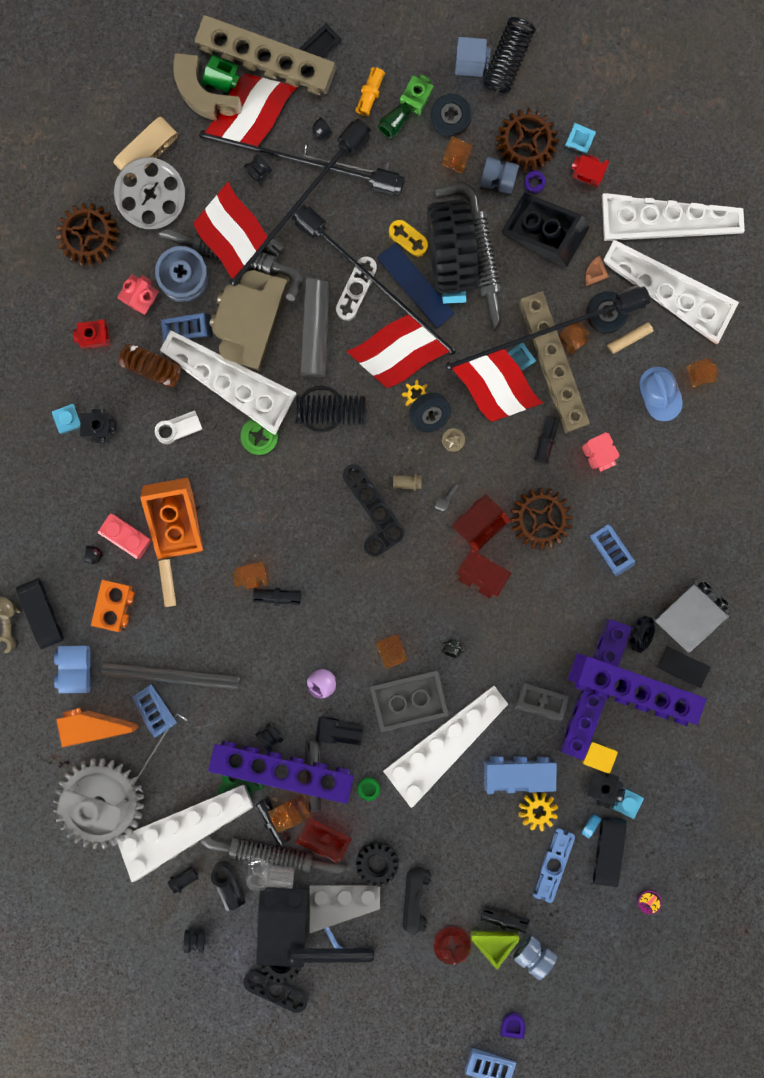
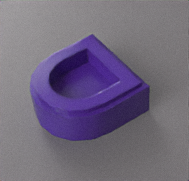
M515 1012L506 1014L501 1022L500 1036L524 1039L525 1022L523 1017Z

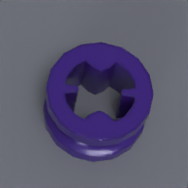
M539 171L528 173L524 180L525 189L531 194L540 193L546 183L545 176ZM534 177L539 178L538 182L541 181V185L538 184L536 188L531 187L532 183L528 182L533 180Z

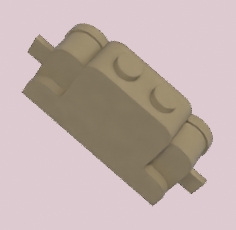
M251 270L243 274L241 285L232 286L228 284L224 291L220 290L217 298V304L220 305L217 313L213 312L209 325L213 326L212 329L216 337L222 340L219 345V352L224 359L237 363L257 374L260 373L290 277L277 273L276 277Z

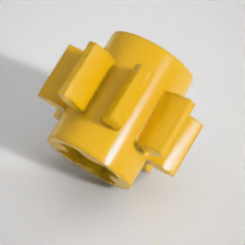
M418 380L415 381V385L412 387L406 384L408 393H402L403 397H408L405 405L413 404L417 399L413 400L411 398V391L418 392L420 390L421 395L426 394L427 384L420 386L418 385Z

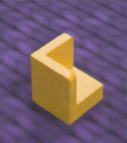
M591 742L585 759L581 760V762L610 774L618 752L607 746Z

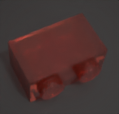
M485 494L464 515H461L452 527L477 552L510 519Z
M470 549L456 574L460 576L458 579L460 582L469 587L471 584L480 588L478 592L490 599L492 595L498 597L511 572Z
M309 818L304 822L295 843L338 863L343 860L352 838Z

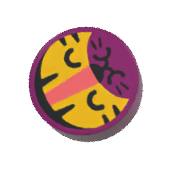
M648 889L639 894L637 904L642 912L651 915L660 910L662 900L657 892Z

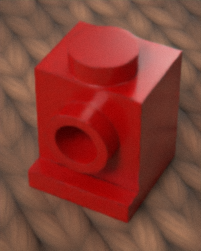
M593 155L576 156L571 169L575 170L572 178L598 188L610 161L605 160L604 163H601Z
M104 319L77 323V329H73L74 342L79 343V347L82 349L110 346L108 323ZM93 330V335L86 337V331Z

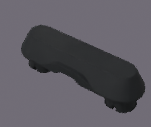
M415 867L408 871L406 878L403 929L412 935H416L418 931L424 932L427 929V926H425L427 924L426 918L424 916L420 917L419 899L422 896L423 884L428 885L431 882V879L428 878L431 877V873L429 870H422L420 867Z

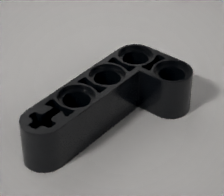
M355 464L349 465L343 472L344 481L378 529L377 532L365 540L364 549L369 556L377 557L402 540L404 529L363 469ZM350 470L353 472L359 471V481L362 483L363 480H366L367 482L356 491L353 487H356L357 483L353 479H347L350 476ZM365 488L371 489L374 493L370 501H364L360 497L361 491ZM382 507L386 510L387 516L384 520L374 518L373 513L376 508ZM395 526L400 530V537L398 539L392 540L387 536V530L390 527ZM371 540H378L381 543L379 552L372 553L368 550V543Z

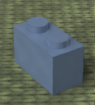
M458 37L455 75L483 76V71L488 69L491 47H486L487 39Z

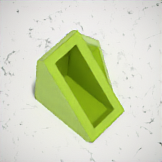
M470 931L472 942L496 970L519 942L517 931Z

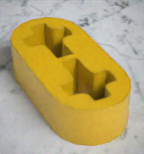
M396 220L391 223L389 236L396 244L414 257H420L426 253L428 242L422 234L403 220ZM404 227L403 233L408 237L405 238L401 234L395 236L394 228ZM412 239L416 243L419 240L422 241L421 247L423 249L414 251L413 243L409 240Z

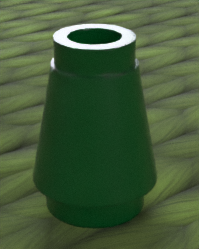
M400 103L399 106L380 119L379 131L390 139L393 136H397L408 115L411 113L409 108Z

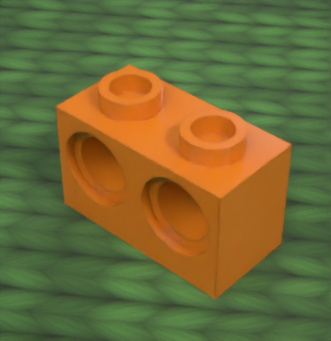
M102 580L91 626L115 632H121L122 628H126L129 620V615L126 614L128 605H132L135 592L132 591L133 586ZM116 588L122 592V598L118 602L114 601L111 596L112 591ZM109 611H113L117 616L114 624H109L106 620V615Z

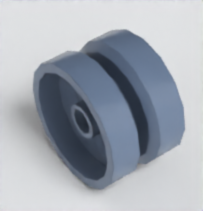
M175 246L166 250L159 257L155 266V278L159 287L170 299L180 303L192 302L199 299L206 292L209 285V270L203 258L194 249L186 246ZM182 272L187 273L186 275H183L182 278H179Z

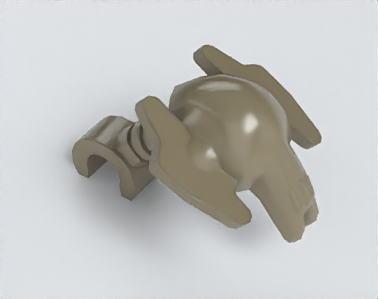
M0 597V618L2 619L3 627L0 643L3 641L7 643V649L4 650L6 654L16 647V641L11 632L10 618L14 615V612L21 613V609L8 598Z

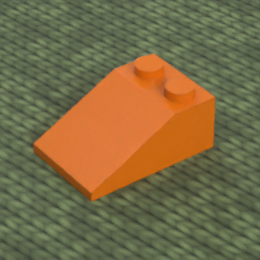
M189 478L144 485L140 498L157 560L203 551Z
M81 708L62 712L63 717L56 719L62 747L127 734L139 729L138 723L92 711L81 712Z

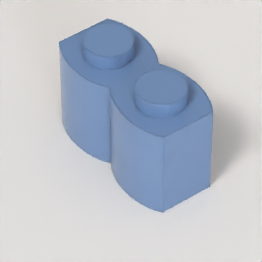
M58 646V651L54 653V663L58 665L59 669L58 674H55L54 677L55 688H58L59 693H89L90 646Z

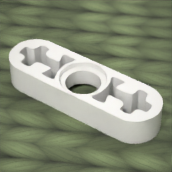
M371 257L360 258L357 261L360 265H366L367 262L370 263V268L373 270L368 272L374 277L377 272L375 260ZM357 267L354 268L336 306L337 315L343 321H350L355 318L372 283L366 276H364V279L368 280L367 283L363 279L355 277L356 274L359 277L362 274ZM353 283H360L363 286V292L360 295H353L350 292V286ZM346 295L353 300H359L357 304L354 301L350 306V309L353 311L352 314L347 313L346 316L343 315V310L340 308L341 306L346 307L349 299L345 298Z

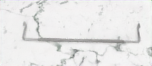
M306 143L305 152H304V156H305V157H309V158H313V159H316V160H320V161H324V162L330 163L329 160H325V159H321V158H317V157L306 156V155H305V154H306V148H307V146H308V143ZM338 162L335 163V164H337V165H341V166H345V167H349V168H354V169H358V170H362V171H366V172H371V173H372V170L363 169V168H359V167H355V166H351V165H346V164H342V163H338Z
M176 713V715L174 716V719H175V717L178 715V716L182 717L184 720L188 721L186 718H184L183 716L179 715L178 713ZM166 730L163 733L162 737L158 741L157 745L155 746L152 753L145 762L144 766L137 775V779L141 775L142 771L146 767L147 763L151 759L152 755L154 754L155 750L159 746L160 742L162 741L168 730Z

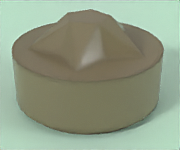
M449 429L442 436V445L449 452H457L465 444V436L459 429Z

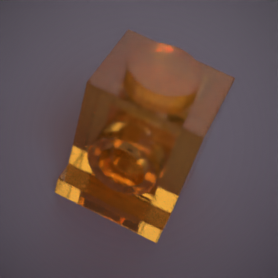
M452 136L441 165L463 174L472 154L473 145Z
M577 322L564 329L559 334V338L564 348L570 355H573L589 341L587 338L589 332L581 322Z
M711 358L692 362L687 366L693 388L716 383L718 370L716 364L712 363Z
M264 562L235 568L236 573L232 574L235 587L245 586L246 590L260 587L259 582H263V586L269 585Z

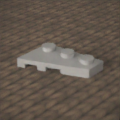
M310 885V933L380 909V887H376V885Z

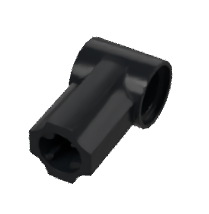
M319 717L315 740L324 743L335 744L340 742L360 746L363 725L339 722L338 719Z
M224 861L215 864L211 873V882L216 886L226 911L235 910L245 904L246 901L233 874V868ZM224 870L228 873V877L220 879L217 877L216 872Z

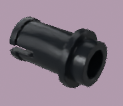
M190 866L176 877L171 876V880L167 883L174 894L177 892L181 893L183 888L198 880L199 877L194 868Z

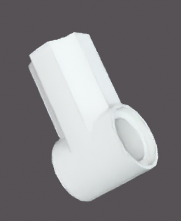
M194 410L171 420L159 422L155 427V435L162 444L167 445L177 439L201 431L202 427ZM164 427L172 429V434L168 438L160 436V431Z

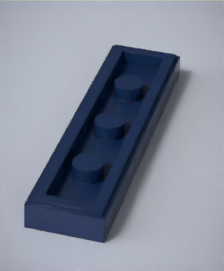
M393 243L377 257L379 262L436 329L455 314L447 303L443 304L442 297L396 243Z

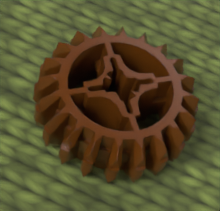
M530 108L527 109L526 114L523 113L522 109L518 110L517 116L514 113H510V120L503 119L502 124L504 127L498 128L497 132L501 135L496 136V141L500 143L497 145V151H504L501 153L500 158L505 159L508 157L507 162H514L519 166H523V172H527L528 166H531L532 171H536L537 164L544 168L546 165L545 161H552L553 157L551 154H556L557 152L554 146L559 143L558 139L553 138L557 136L558 130H551L554 127V122L546 123L548 115L540 118L539 110L536 111L535 115H532ZM524 124L534 125L537 128L528 129ZM515 128L518 140L515 141L514 145L510 146L508 135ZM544 135L546 147L539 153L536 141L540 139V136ZM524 137H527V139L528 137L531 138V143L525 144L523 142ZM525 151L530 157H524L517 153Z
M81 203V209L79 210L76 205H73L72 209L74 212L72 214L65 210L67 219L59 218L63 226H56V230L62 233L56 236L57 241H62L58 247L60 250H64L63 255L65 257L71 256L70 260L73 263L79 259V264L84 266L87 260L88 264L93 266L94 259H96L101 264L103 263L101 256L104 255L109 259L110 255L107 251L116 250L111 243L119 242V239L113 236L119 233L118 228H113L117 222L115 219H110L112 214L109 211L104 213L105 209L102 206L96 210V205L91 203L88 209L85 203ZM85 218L82 225L74 226L76 222ZM94 218L103 222L105 234L95 230ZM89 230L94 235H88L86 239L82 234H87ZM70 235L80 239L81 251L72 247ZM94 243H102L98 248L90 251Z
M126 344L120 352L118 363L121 367L163 386L175 387L176 382H178L181 376L182 369L179 365L136 345Z
M539 487L538 495L535 494L533 489H530L529 498L525 493H522L521 498L524 502L522 503L519 500L514 502L520 507L519 510L511 509L512 513L517 514V517L510 518V522H517V526H513L511 529L512 531L520 530L521 533L517 534L516 538L520 539L524 536L523 545H527L529 541H532L531 549H535L537 543H540V550H545V543H548L549 548L552 549L554 548L553 540L558 544L562 543L559 535L565 538L568 537L569 534L564 531V528L572 529V525L567 524L566 520H572L573 516H566L565 513L572 510L571 506L563 508L562 505L567 502V499L564 498L559 502L557 499L560 497V493L556 492L552 497L551 488H548L546 494H543V488ZM534 500L549 501L542 510H536L528 506ZM554 506L560 515L559 526L551 519V511ZM523 512H526L532 519V526L529 532L523 524ZM546 512L547 523L543 522L537 525L536 520L538 519H536L535 514L541 515ZM541 527H546L555 532L547 538H537L534 536Z

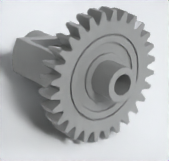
M92 758L90 766L86 761H82L81 769L75 765L72 767L74 774L69 771L64 774L68 781L64 779L59 781L63 788L55 789V792L61 797L53 799L54 803H58V807L53 809V811L61 815L56 819V822H65L60 829H70L67 837L76 835L74 843L77 844L81 839H84L83 847L85 848L91 841L93 849L98 847L99 842L102 848L106 849L108 841L112 846L117 844L116 837L123 842L126 839L124 833L129 836L133 833L130 826L136 828L139 825L134 818L141 819L143 816L137 810L143 809L144 804L137 801L143 799L144 795L136 794L142 786H133L137 777L128 778L131 772L130 769L124 773L121 772L123 768L122 763L114 768V760H110L108 765H106L105 758H101L97 765L95 758ZM96 797L104 798L105 802L97 800Z

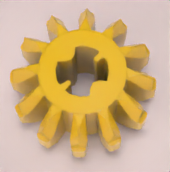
M532 792V799L528 795H524V799L528 803H519V807L525 810L518 813L519 817H526L522 823L526 826L531 822L530 829L533 831L536 829L537 824H539L540 830L544 831L543 823L545 822L549 827H552L553 824L549 818H558L557 814L551 812L558 809L556 804L550 805L554 798L550 796L545 800L546 792H541L539 798L537 792ZM540 805L544 812L538 813V815L535 816L536 814L534 813L533 809H538Z

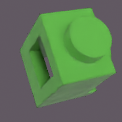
M413 75L400 98V103L406 105L410 111L421 115L433 92L434 86L431 85V80L424 75H419L418 77ZM418 88L422 90V92L420 94H416L414 92V89Z

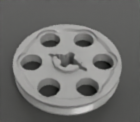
M146 157L130 162L121 170L114 185V199L119 212L127 221L143 229H158L170 224L180 214L185 201V188L179 173L170 164L160 159ZM148 163H154L158 169L156 175L152 177L147 176L144 171ZM127 173H133L137 178L136 184L132 187L126 186L123 182V178ZM171 176L176 179L177 186L175 189L167 190L165 188L164 181L167 177ZM154 187L153 193L155 197H149L148 200H145L146 194L144 189ZM125 197H132L135 200V207L132 210H125L123 208L122 201ZM167 200L175 203V210L171 214L163 211V203ZM146 210L152 211L155 216L154 221L150 224L142 221V214Z

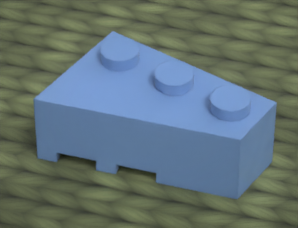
M490 756V760H484V789L487 794H494V791H507V793H515V791L554 792L556 791V762L551 760L549 756H537L536 760H527L526 756H513V760H504V756Z

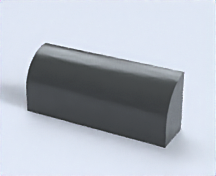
M306 278L301 374L302 377L326 378L331 285L327 281Z

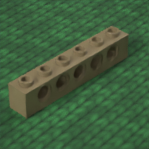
M206 15L202 18L194 41L199 47V51L212 56L215 53L229 62H240L243 64L242 67L250 71L259 69L264 71V75L272 79L281 77L286 79L285 82L294 87H299V84L308 87L307 90L316 95H320L321 92L324 94L328 93L337 69L335 62ZM227 37V42L224 45H216L218 38ZM241 45L249 46L246 53H238V48ZM262 53H270L271 57L268 61L262 62L259 60ZM284 61H292L293 64L290 69L284 70L281 68V64ZM312 68L314 74L311 77L306 78L302 76L305 69Z
M543 291L520 299L518 304L529 335L555 326ZM557 330L531 339L564 434L588 426L590 423Z

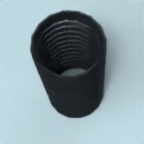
M510 17L508 19L505 31H503L497 50H495V55H493L489 69H487V74H485L482 81L492 91L501 94L510 93V86L513 85L512 81H515L514 76H517L518 67L521 66L520 62L523 61L522 57H525V52H527L529 47L528 43L531 42L530 38H533V34L536 31L534 25L529 21L519 17ZM512 22L524 24L531 28L533 31H529L521 26L514 25ZM509 32H513L521 37L529 39V41H525L524 39L518 36L511 35ZM506 36L512 37L517 41L526 43L527 46H524L516 41L510 40ZM505 41L510 42L518 47L524 48L525 51L520 50L515 46L508 45ZM503 46L509 47L514 51L521 52L523 55H519L513 51L507 50ZM501 51H505L513 56L519 57L521 60H517L509 55L502 53ZM499 56H504L509 60L517 62L519 65H515L514 63L504 60ZM498 61H502L510 66L516 67L517 70L512 69L506 65L500 64ZM495 65L501 66L502 68L512 71L515 74H510L504 70H501L497 68ZM493 70H496V71H499V72H501V73H503V74H505V75L511 76L513 79H509V78H507V77H505V76H503V75L497 74V73L494 72ZM491 75H495L501 79L507 80L511 84H507L500 79L492 77Z
M296 394L295 424H302L304 409L305 424L308 423L309 413L310 424H313V416H315V424L317 425L320 410V423L322 425L325 408L326 424L328 425L330 411L331 424H334V414L336 412V424L338 425L341 406V423L344 425L346 406L347 425L350 423V409L352 424H355L356 408L357 424L365 425L366 397L361 395L358 403V396L356 395L353 407L352 395L349 397V405L347 395L344 396V403L342 396H339L338 405L337 396L334 395L332 410L331 395L328 396L327 407L326 395L323 396V403L321 404V395L319 394L317 409L316 396L313 395L311 411L310 395L307 396V408L305 395H302V405L300 408V395Z

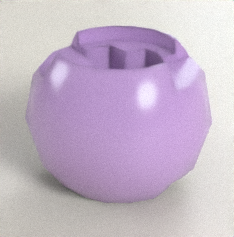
M326 669L315 670L307 680L309 692L317 698L329 697L336 689L335 676Z

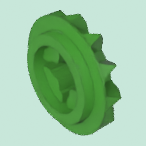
M251 419L241 430L242 445L248 452L255 455L271 452L277 444L278 433L274 435L264 428L263 435L268 441L260 440L255 446L256 438L250 432L259 433L263 426Z

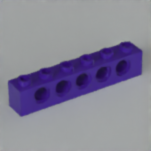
M606 619L592 658L618 667L633 627ZM599 673L595 676V682L599 678ZM589 688L588 692L580 690L559 747L562 753L581 760L585 759L606 702V698L595 695L596 690Z
M580 653L576 654L568 680L576 683L575 688L586 692L589 691V688L596 690L595 695L609 699L610 695L615 696V702L629 706L630 702L635 703V708L647 713L649 709L655 710L654 715L667 720L669 716L675 717L674 722L684 726H688L689 722L698 725L707 698ZM599 673V678L595 682V676ZM619 680V685L615 689V684ZM639 687V692L635 696V691Z
M222 741L221 745H214L208 772L345 804L349 802L354 776L349 775L350 770L336 767L335 772L327 770L326 764L313 762V766L303 764L304 759L290 757V761L280 759L281 754L270 751L267 752L266 756L258 754L257 748L245 746L244 750L235 748V743ZM239 754L242 757V764L234 768L230 760L232 756ZM257 760H263L265 763V769L261 773H256L253 769V765ZM280 765H286L288 775L282 779L278 778L276 769ZM304 770H308L312 776L307 784H302L299 780V774ZM325 776H332L335 780V784L331 789H325L322 786V779Z

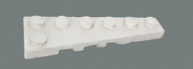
M608 193L601 195L604 241L742 234L745 232L743 208L717 205L707 206L699 203L688 204L671 200H655L653 198H633L632 196Z
M613 240L603 260L604 264L633 285L645 286L652 299L715 344L719 343L739 303L738 301L616 240Z
M173 331L169 332L160 349V353L179 365L180 368L276 435L295 398L296 392L237 363L228 361L221 355Z
M494 685L383 770L411 808L502 712L508 703Z
M246 785L234 788L133 831L130 836L125 834L126 839L123 842L116 838L131 882L138 881L163 863L173 859L182 851L192 847L201 839L252 809L254 806Z

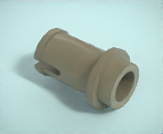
M417 473L415 475L394 474L393 489H414V492H417V489H421L422 476L417 475Z

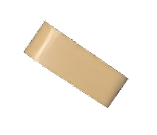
M158 117L114 159V164L122 170L134 160L146 157L157 158L176 140L178 133L163 117ZM148 163V164L145 166L144 170H145L151 163ZM133 173L125 175L129 180L136 178Z

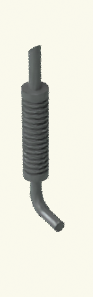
M462 182L435 188L437 197L459 192L464 193L469 200L477 243L478 275L480 278L478 282L480 283L479 287H482L480 288L481 296L488 297L495 331L501 322L496 294L501 293L502 290L499 284L500 280H497L499 279L498 271H495L497 266H495L496 259L493 257L495 255L494 249L491 248L493 247L492 239H489L491 235L489 234L490 230H488L487 213L480 211L477 193L469 184Z
M169 229L159 233L160 237L192 246V249L199 255L210 256L211 259L214 258L221 261L202 241L198 233L195 237ZM261 252L248 268L250 271L263 272L270 276L272 272H276L290 277L293 283L286 295L289 301L295 300L303 283V278L299 271L295 268L276 263V256L270 254L267 256L266 253L263 254Z
M209 835L200 840L208 849L229 853V859L232 860L238 858V861L243 859L242 862L247 860V863L252 861L253 864L256 862L258 865L260 862L261 865L265 863L268 866L270 864V867H273V865H275V868L280 866L279 869H282V867H284V870L289 868V871L292 868L294 872L297 869L298 872L302 870V873L310 874V869L339 874L349 867L312 859L313 853L310 852L304 854V851L299 853V850L295 852L294 849L290 851L289 848L287 851L284 847L281 850V847L276 849L277 846L272 848V845H269L267 847V844L263 846V843L258 845L257 842L253 844L254 842L252 841L251 844L249 841L245 843L244 840L240 842V839L233 838L231 843L215 841Z

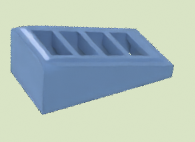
M199 313L162 319L163 343L171 331L170 324H174L175 333L181 335L180 323L182 322L184 335L181 336L189 340L212 337V326L209 325L210 314ZM190 321H192L194 333L192 334L190 331Z
M610 524L605 525L590 535V538L616 577L635 565V560ZM610 533L611 537L602 543L599 542L600 538ZM614 541L616 542V545L605 551L604 547ZM620 549V554L613 557L612 559L609 557L611 554ZM624 557L627 559V561L616 567V562Z
M152 684L132 697L148 730L154 738L177 723ZM150 694L151 699L143 703L141 699ZM154 702L155 707L148 711L146 707ZM159 711L160 715L153 718L152 714ZM163 719L164 724L158 726L157 722Z
M471 1047L464 1070L466 1075L476 1078H512L516 1061ZM477 1059H481L479 1069L475 1068ZM486 1061H489L488 1071H483ZM495 1063L499 1064L496 1075L492 1074ZM506 1065L508 1069L505 1077H502V1069Z

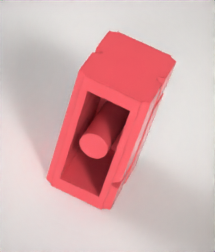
M605 432L587 441L582 446L585 455L589 456L588 462L591 468H599L600 472L616 465L615 459L620 456L616 447L612 446L613 441L609 433Z
M110 513L98 531L100 535L136 559H141L152 543L150 537Z

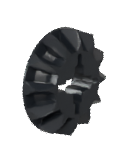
M643 616L639 619L637 625L634 626L633 633H631V648L638 653L647 649L654 637L655 625L651 617Z

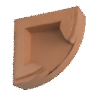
M601 256L596 257L586 270V287L609 278Z

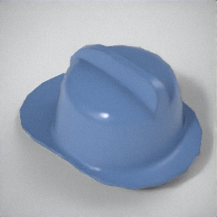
M652 367L645 371L641 376L639 386L649 414L660 421L674 419L680 413L683 405L682 395L676 378L672 372L663 367Z

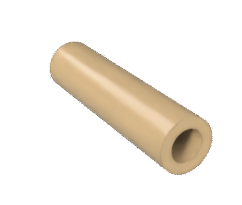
M646 322L607 344L608 349L612 354H615L654 332L651 324Z
M170 559L158 561L165 607L176 606Z

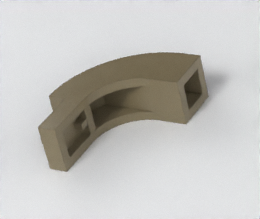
M175 53L173 66L175 82L183 100L194 112L216 121L218 112L227 116H233L234 113L241 114L242 104L239 97L212 94L200 86L201 62L198 56Z

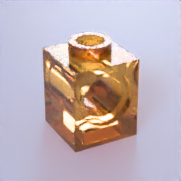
M301 796L288 800L268 811L277 833L292 828L311 817Z

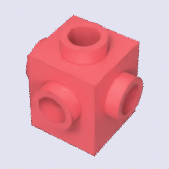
M131 274L129 279L124 282L123 289L117 299L145 315L149 307L155 302L159 291L152 286L154 282L147 277L141 275L138 278Z

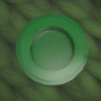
M365 777L359 781L357 793L365 801L375 800L380 794V784L373 777Z

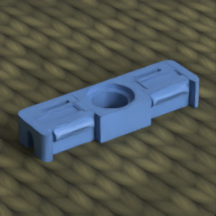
M559 827L554 828L557 833H554L549 847L551 850L546 851L539 871L540 876L535 888L536 892L532 891L535 898L543 899L548 903L554 901L575 840V835L572 832ZM554 858L560 861V867L557 871H550L547 868L549 860Z

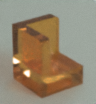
M397 634L376 642L386 669L408 661Z

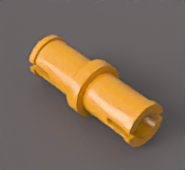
M372 67L366 85L362 86V95L355 110L362 116L370 115L374 100L379 96L380 92L378 90L385 75L382 69Z

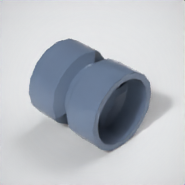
M487 156L480 187L488 189L497 187L499 192L511 194L519 165L511 162L501 164L499 159Z
M529 935L514 953L513 960L523 968L528 966V972L536 979L541 980L556 963L557 955L548 948L542 949L541 942L532 935Z

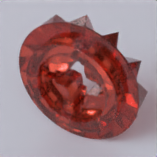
M447 927L436 935L433 947L439 960L446 965H457L464 962L470 954L471 942L468 935L462 929ZM450 937H452L455 944L460 945L455 948V955L451 953L450 949L445 948L449 945Z

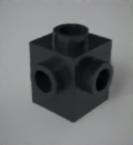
M92 409V413H80V437L91 439L92 443H106V439H112V433H116V420L112 419V415L106 413L105 409Z
M594 773L587 796L597 800L596 805L610 809L611 805L617 807L618 802H623L626 789H623L624 784L619 782L620 777L608 773L604 777ZM610 788V792L605 794L606 789Z

